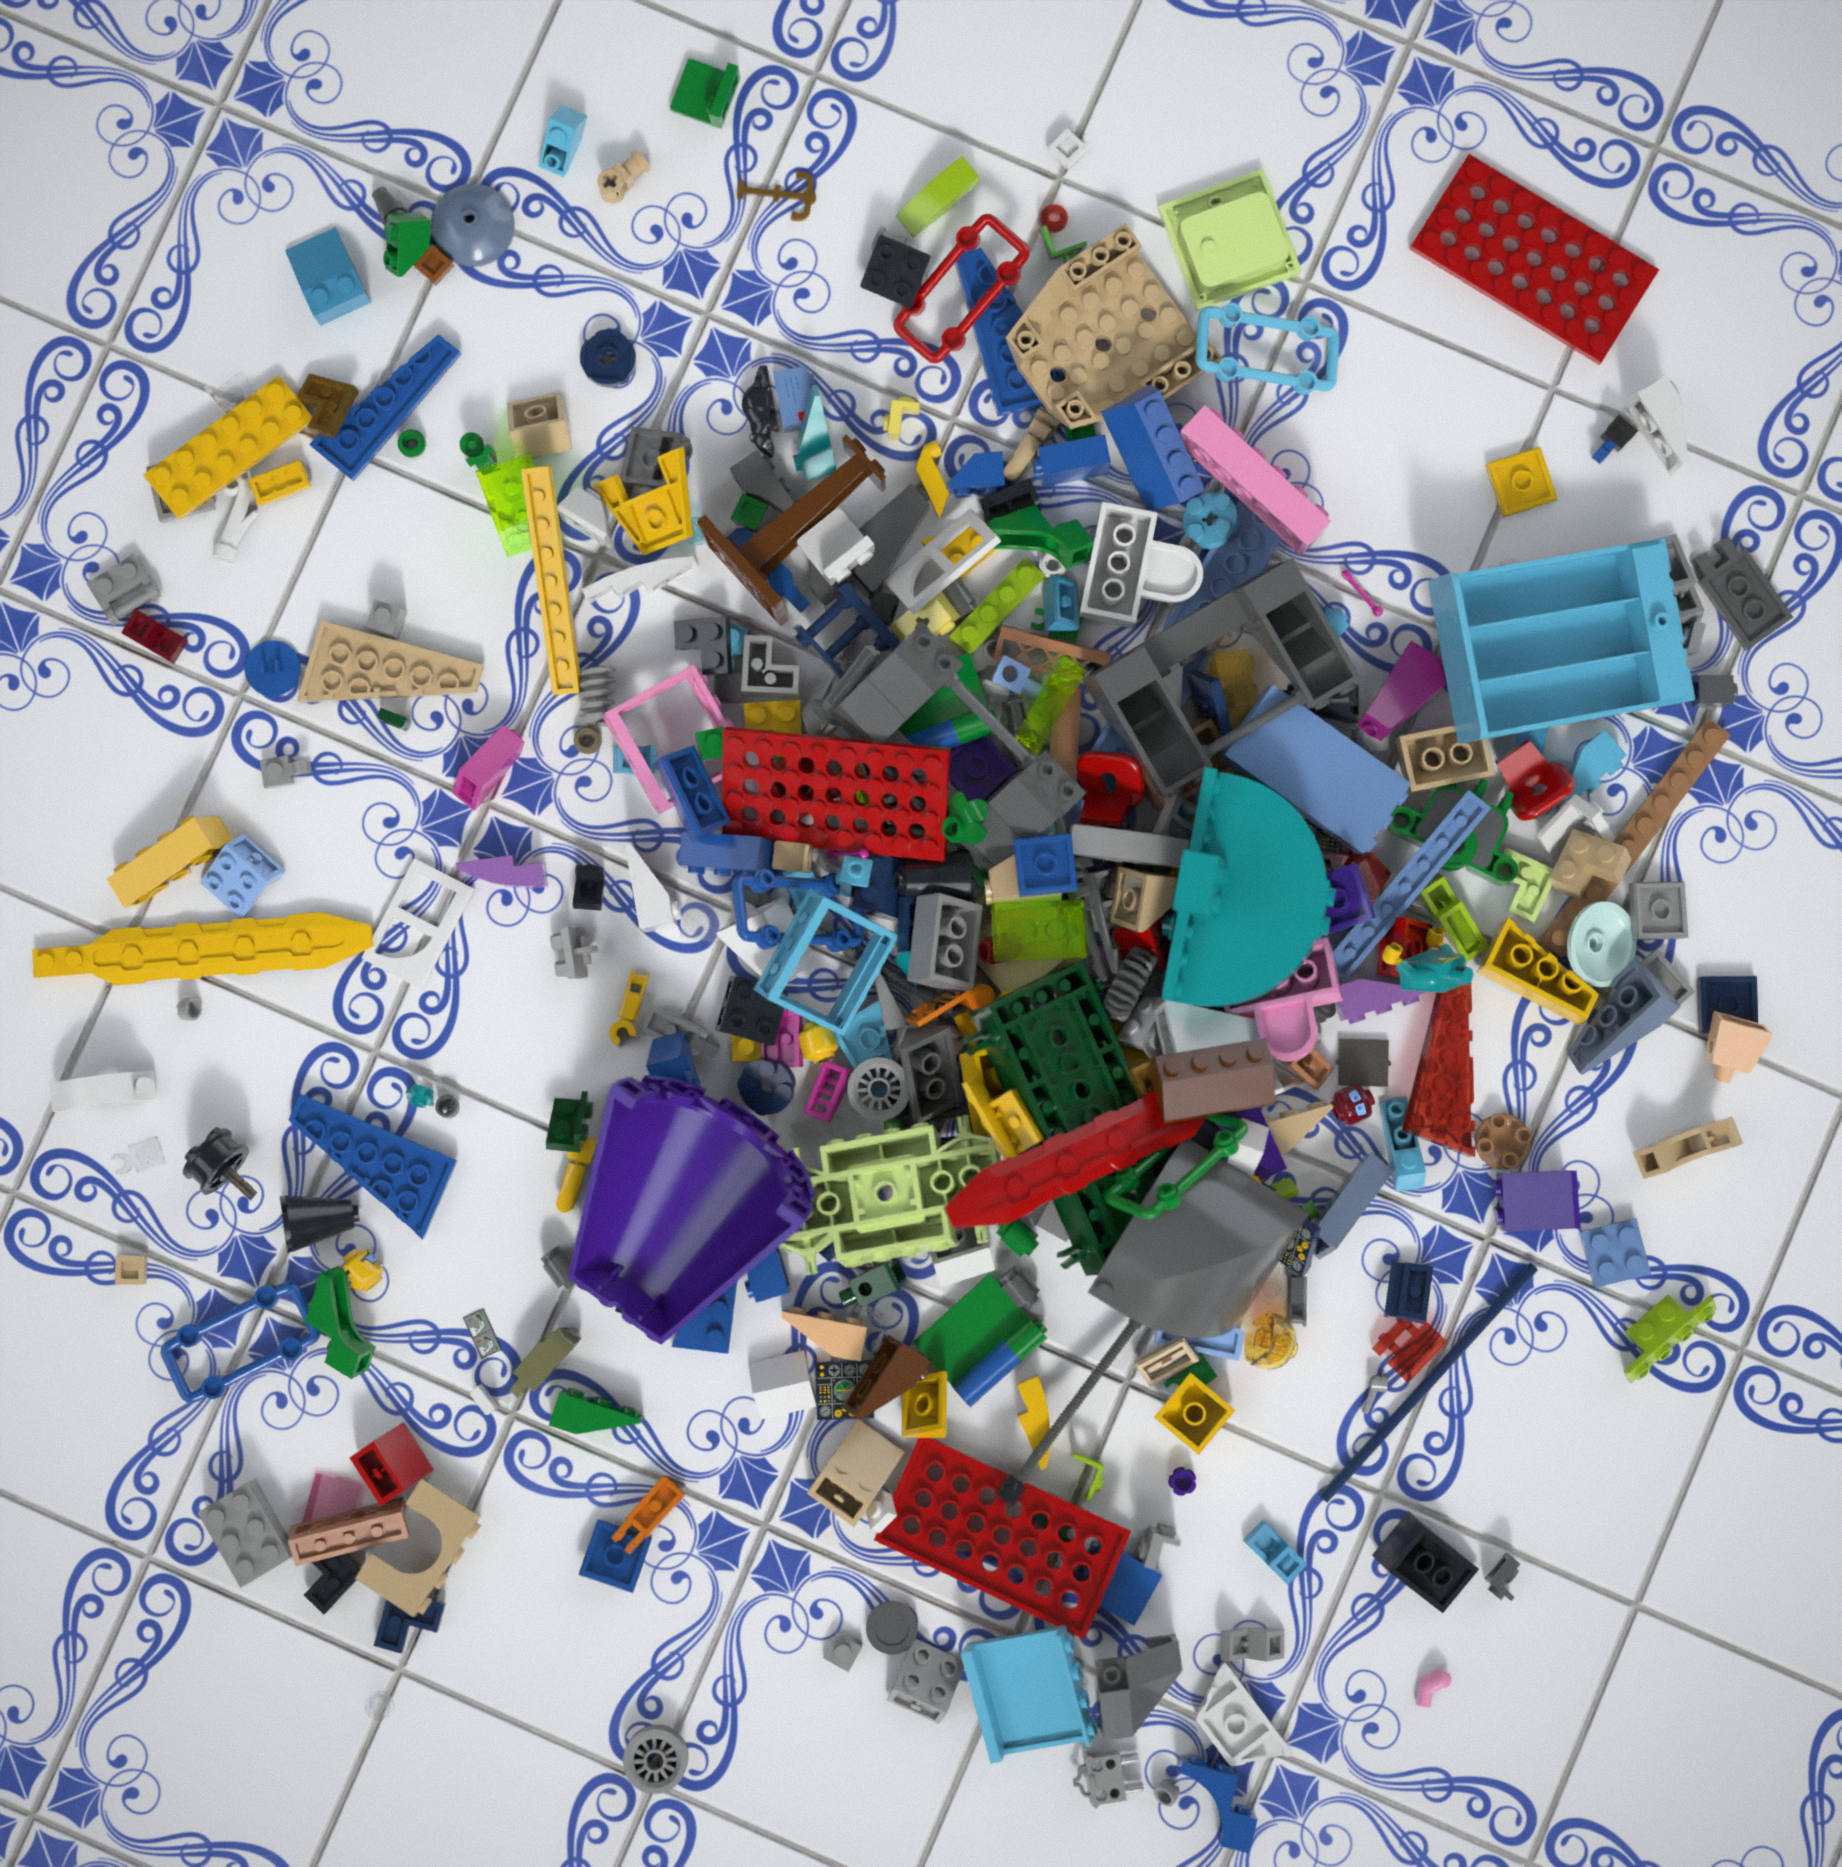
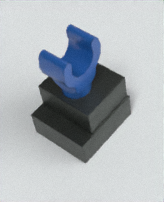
M1618 415L1600 436L1605 442L1591 458L1601 464L1613 449L1619 452L1638 430Z

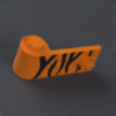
M974 981L973 990L947 991L929 1003L924 1002L912 1010L913 1013L904 1017L906 1023L920 1027L958 1003L965 1008L973 1010L994 1000L995 994L990 986Z

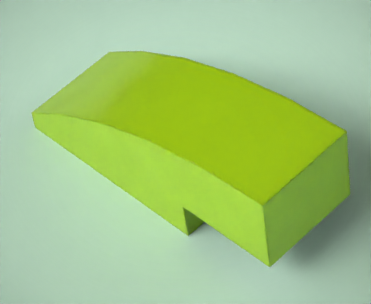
M961 156L918 192L896 214V217L914 238L955 207L959 199L978 186L979 176L965 158Z
M1436 873L1418 897L1437 926L1445 929L1446 939L1458 954L1464 955L1467 963L1489 946L1462 901L1458 900L1445 877Z

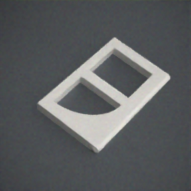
M969 509L884 580V584L892 590L914 615L999 544L1001 540L973 510ZM971 526L983 538V541L953 565L941 550ZM932 559L944 574L915 597L914 584L916 577L922 567Z
M414 858L373 935L374 947L365 950L361 959L416 986L417 989H423L475 889ZM417 873L456 892L438 927L399 908ZM394 918L432 937L429 944L423 950L408 957L392 958L376 953Z

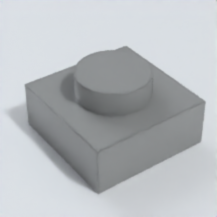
M1694 621L1688 627H1684V641L1682 644L1683 649L1686 648L1688 655H1693L1699 651L1706 623Z
M837 1631L823 1659L849 1672L863 1645Z

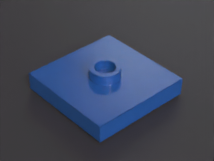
M1071 833L1013 839L1019 897L1078 891Z
M598 1519L578 1576L633 1594L652 1537L644 1538L639 1546L629 1555L625 1551L626 1546L638 1535V1532L628 1530L621 1540L615 1542L612 1536L620 1526Z

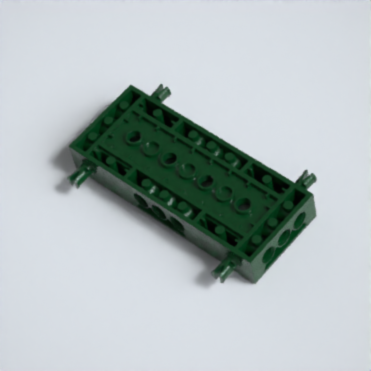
M1083 961L1055 970L969 1011L978 1032L963 1038L962 1043L976 1041L975 1045L966 1050L969 1055H973L985 1048L1004 1092L1006 1093L1015 1088L1044 1137V1140L1031 1147L1030 1150L1042 1145L1043 1141L1060 1133L1064 1135L1092 1122L1093 1118L1110 1110L1116 1111L1139 1100L1127 1072L1130 1067L1098 997V993L1109 989L1112 982L1101 984L1102 980L1097 975L1090 978ZM1105 970L1107 977L1111 975L1108 971ZM1055 1029L1062 1035L1060 1045L1055 1044L1052 1040V1032ZM1078 1082L1083 1084L1086 1090L1083 1098L1078 1097L1075 1092ZM1167 1153L1139 1177V1186L1131 1191V1202L1139 1205L1142 1204L1170 1159ZM1116 1170L1087 1183L1085 1188L1070 1195L1064 1194L1052 1200L1072 1244L1069 1248L1057 1253V1258L1070 1255L1068 1259L1060 1264L1062 1268L1068 1269L1070 1266L1080 1262L1085 1276L1098 1275L1134 1217L1130 1213L1109 1205L1105 1200V1193L1116 1183L1114 1180Z

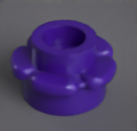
M1178 1467L1173 1470V1474L1168 1478L1169 1487L1173 1488V1492L1176 1495L1184 1496L1187 1493L1190 1494L1196 1488V1475L1190 1469L1186 1470L1184 1467ZM1181 1479H1185L1184 1484L1180 1483Z

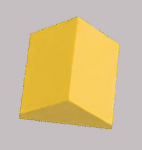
M941 1371L927 1374L921 1382L918 1381L914 1387L902 1394L901 1437L946 1438L947 1372Z

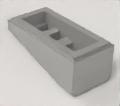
M880 973L875 978V985L885 1030L891 1031L908 1027L904 1014Z

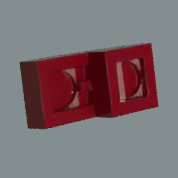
M136 609L121 632L123 635L175 664L189 641Z

